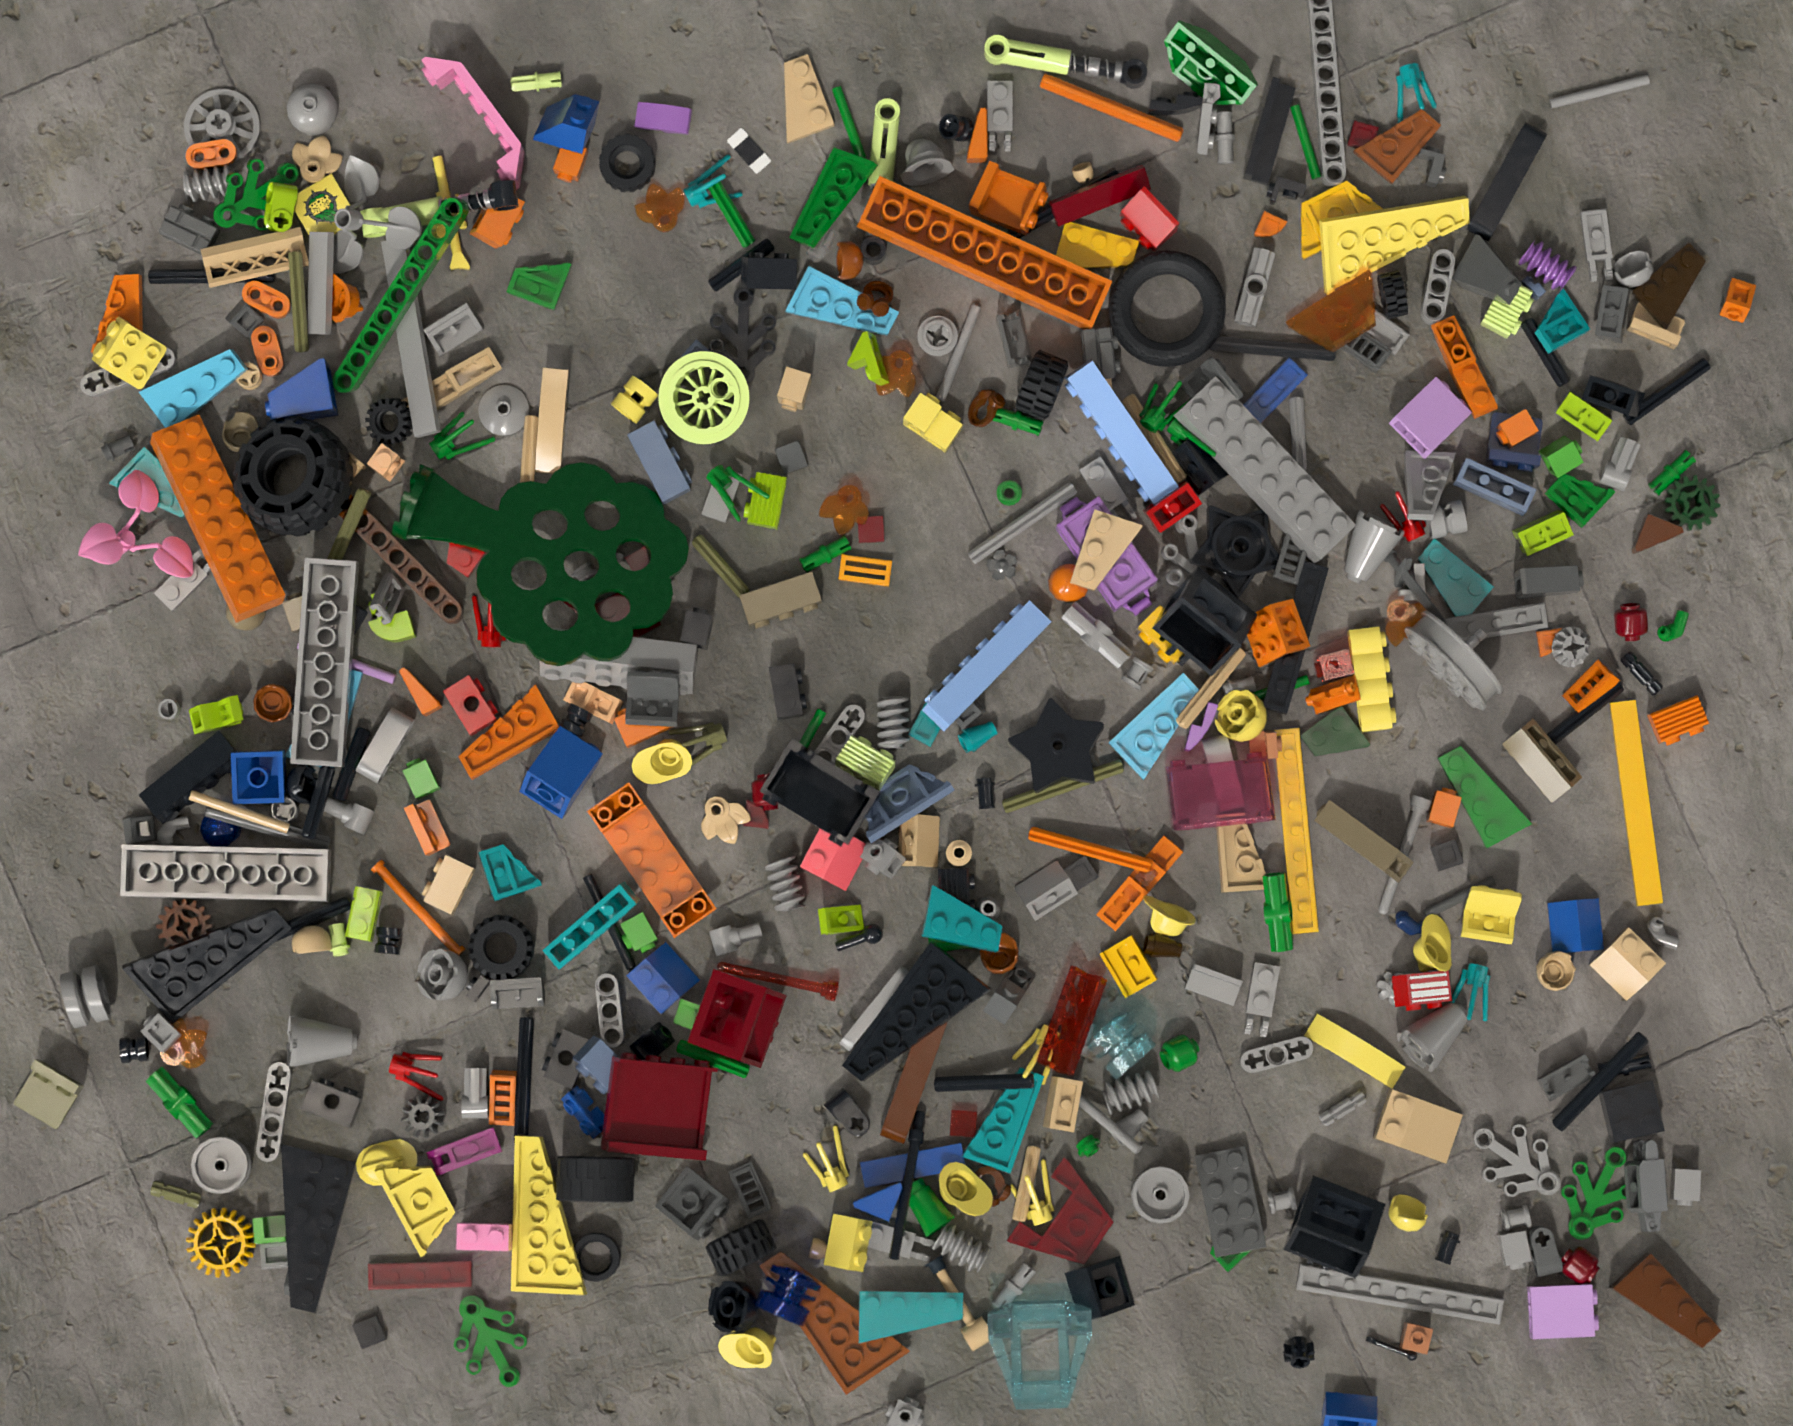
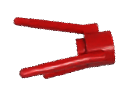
M1396 491L1395 495L1406 519L1401 522L1403 527L1384 504L1380 505V508L1391 523L1394 524L1397 531L1400 528L1405 531L1404 536L1407 542L1426 534L1424 531V527H1426L1424 520L1407 519V507L1399 491Z
M473 595L472 602L478 631L477 640H481V647H501V641H506V638L493 626L491 604L488 603V626H484L483 631L477 597Z
M403 1052L402 1055H393L389 1073L396 1075L395 1079L404 1081L429 1096L443 1101V1096L407 1077L414 1072L437 1078V1073L414 1067V1061L411 1060L440 1061L442 1056L410 1054L407 1052Z

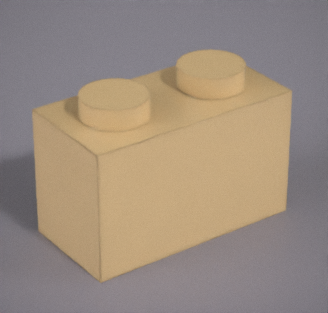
M786 367L777 395L778 403L782 404L783 409L796 412L797 409L803 410L812 382L811 374Z
M445 855L444 859L439 858L433 870L437 874L433 882L428 881L423 890L424 902L454 915L476 869Z

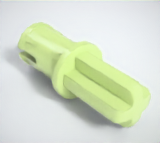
M560 71L543 74L535 72L533 75L511 77V88L514 92L537 89V92H539V89L562 87Z

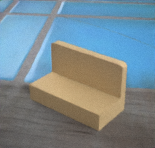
M1639 302L1636 305L1627 331L1675 349L1680 341V334L1685 321L1674 316L1670 325L1665 330Z
M917 814L899 826V853L906 858L902 866H938L939 816Z
M1052 1076L1043 1127L1074 1132L1083 1081Z

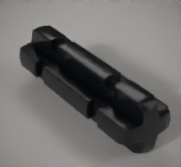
M1627 652L1621 658L1622 664L1626 668H1630L1629 671L1643 686L1646 685V690L1651 695H1656L1663 688L1662 684L1657 679H1653V674L1641 661L1638 662L1636 660L1637 657L1632 652Z

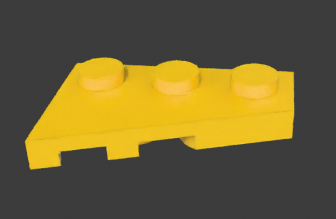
M1069 222L1064 225L1056 256L1082 268L1127 267L1134 261L1139 241Z

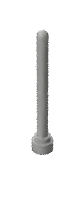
M1416 795L1412 796L1410 805H1412L1411 811L1413 812L1399 849L1407 857L1421 817L1426 814V811L1430 810L1432 801ZM1389 877L1378 910L1381 914L1388 913L1398 882Z

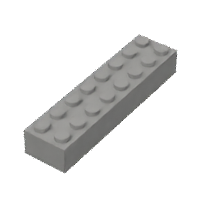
M1216 376L1173 415L1190 433L1216 452V456L1213 458L1285 534L1288 533L1291 536V541L1301 551L1303 549L1306 551V556L1313 564L1321 560L1356 526Z
M305 558L290 764L345 767L359 562Z
M122 844L120 896L137 898L330 902L332 851L328 849Z

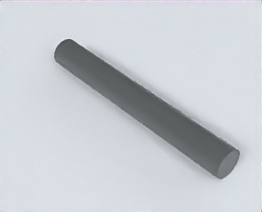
M1490 876L1472 886L1485 885L1491 888L1496 885V882ZM1472 886L1424 909L1425 916L1430 914L1437 915L1467 900Z

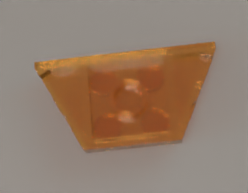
M1370 270L1365 271L1287 320V326L1331 352H1335L1375 327L1374 291Z

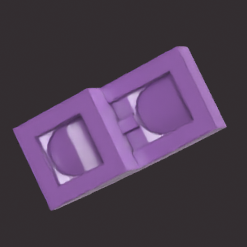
M638 102L634 127L646 130H661L665 133L689 134L692 109L673 105Z
M1208 702L1201 726L1193 724L1190 726L1184 751L1189 752L1203 738L1213 721L1218 704Z

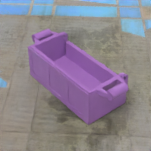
M1099 496L1088 504L1074 497L1060 507L1063 521L1057 524L1056 531L1077 560L1094 509L1112 515ZM1079 506H1083L1081 509H1079L1078 511L1070 515L1068 518H1066V515L1074 511ZM1131 542L1097 589L1113 612L1123 607L1137 616L1152 605L1149 600L1148 589L1155 585L1158 579ZM1144 593L1146 595L1145 598L1132 607L1128 606L1127 603L1140 594Z

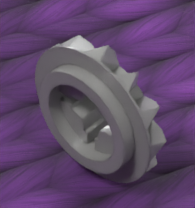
M932 316L924 320L920 325L917 339L921 349L927 354L940 357L954 349L958 340V332L950 319L943 316ZM940 327H943L942 336L948 341L939 340L933 346V337L927 332L936 333L940 330Z
M1573 626L1561 629L1555 635L1552 642V653L1555 660L1565 667H1575L1578 664L1584 663L1585 657L1590 655L1588 649L1591 643L1588 641V634L1583 632L1581 628ZM1571 641L1579 645V647L1573 649V653L1564 649L1571 645Z

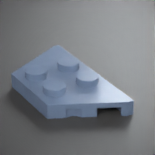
M910 764L887 779L880 790L879 798L866 817L868 820L866 836L871 843L875 842L955 791L950 782L940 781L933 774L922 772L919 768Z

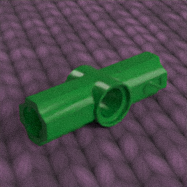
M1273 872L1263 874L1262 881L1265 894L1264 918L1269 928L1271 952L1293 950L1294 943L1291 928L1293 912L1291 900H1288L1285 873Z
M163 1066L146 1080L147 1084L162 1099V1104L177 1120L179 1119L196 1139L207 1132L214 1124L198 1107L197 1101L184 1086H180Z

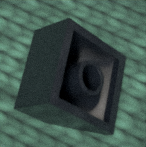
M1120 1256L1065 1273L1079 1323L1101 1318L1135 1305Z

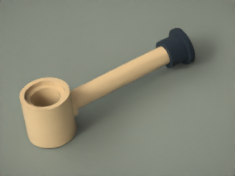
M943 1255L925 1265L926 1267L929 1266L933 1275H937L946 1292L959 1293L945 1270L947 1266L942 1260ZM963 1300V1321L966 1325L960 1331L971 1350L974 1351L995 1339L982 1316L974 1319Z

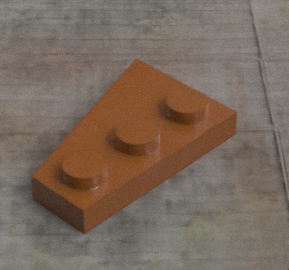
M1421 109L1391 129L1373 138V140L1358 147L1353 153L1392 185L1441 125Z

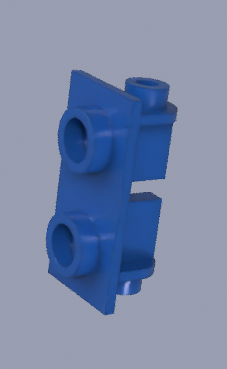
M577 1085L561 1100L565 1110L570 1115H574L579 1121L581 1130L594 1139L603 1132L605 1115L598 1106L591 1111L588 1110L587 1107L594 1101L583 1088L580 1089Z

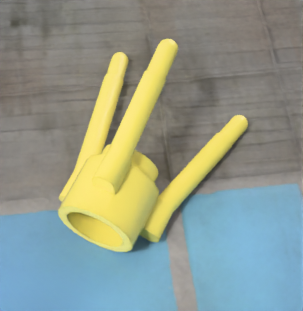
M1045 1024L1041 1030L1036 1028L1033 1035L1012 1056V1059L1016 1060L1038 1039L1036 1044L1039 1047L1023 1073V1077L1026 1078L1043 1050L1049 1051L1051 1048L1043 1072L1044 1079L1042 1085L1046 1083L1056 1051L1061 1044L1058 1041L1061 1034Z
M837 1125L833 1126L840 1170L838 1166L832 1168L820 1142H817L816 1146L827 1169L824 1171V1175L806 1152L803 1153V1157L820 1179L822 1186H827L829 1192L848 1185L846 1177L849 1174L845 1166Z
M1045 1159L1041 1160L1046 1204L1044 1200H1038L1030 1177L1028 1175L1025 1176V1181L1033 1201L1029 1205L1030 1209L1028 1208L1027 1220L1032 1219L1034 1226L1053 1219L1051 1212L1054 1211L1051 1202ZM1010 1184L1011 1191L1016 1198L1018 1191L1013 1184Z

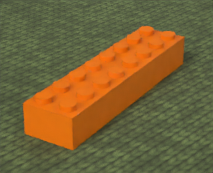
M200 415L152 433L150 441L152 448L235 622H240L282 604L286 596L248 515L241 508V503L235 496L233 484Z

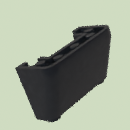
M791 738L760 789V792L764 794L762 797L764 801L774 807L779 803L830 834L828 839L840 847L843 843L849 845L881 794L879 790L864 784L860 779L845 772L812 750H808V748Z

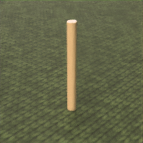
M193 790L189 797V800L284 833H287L290 826L289 823Z

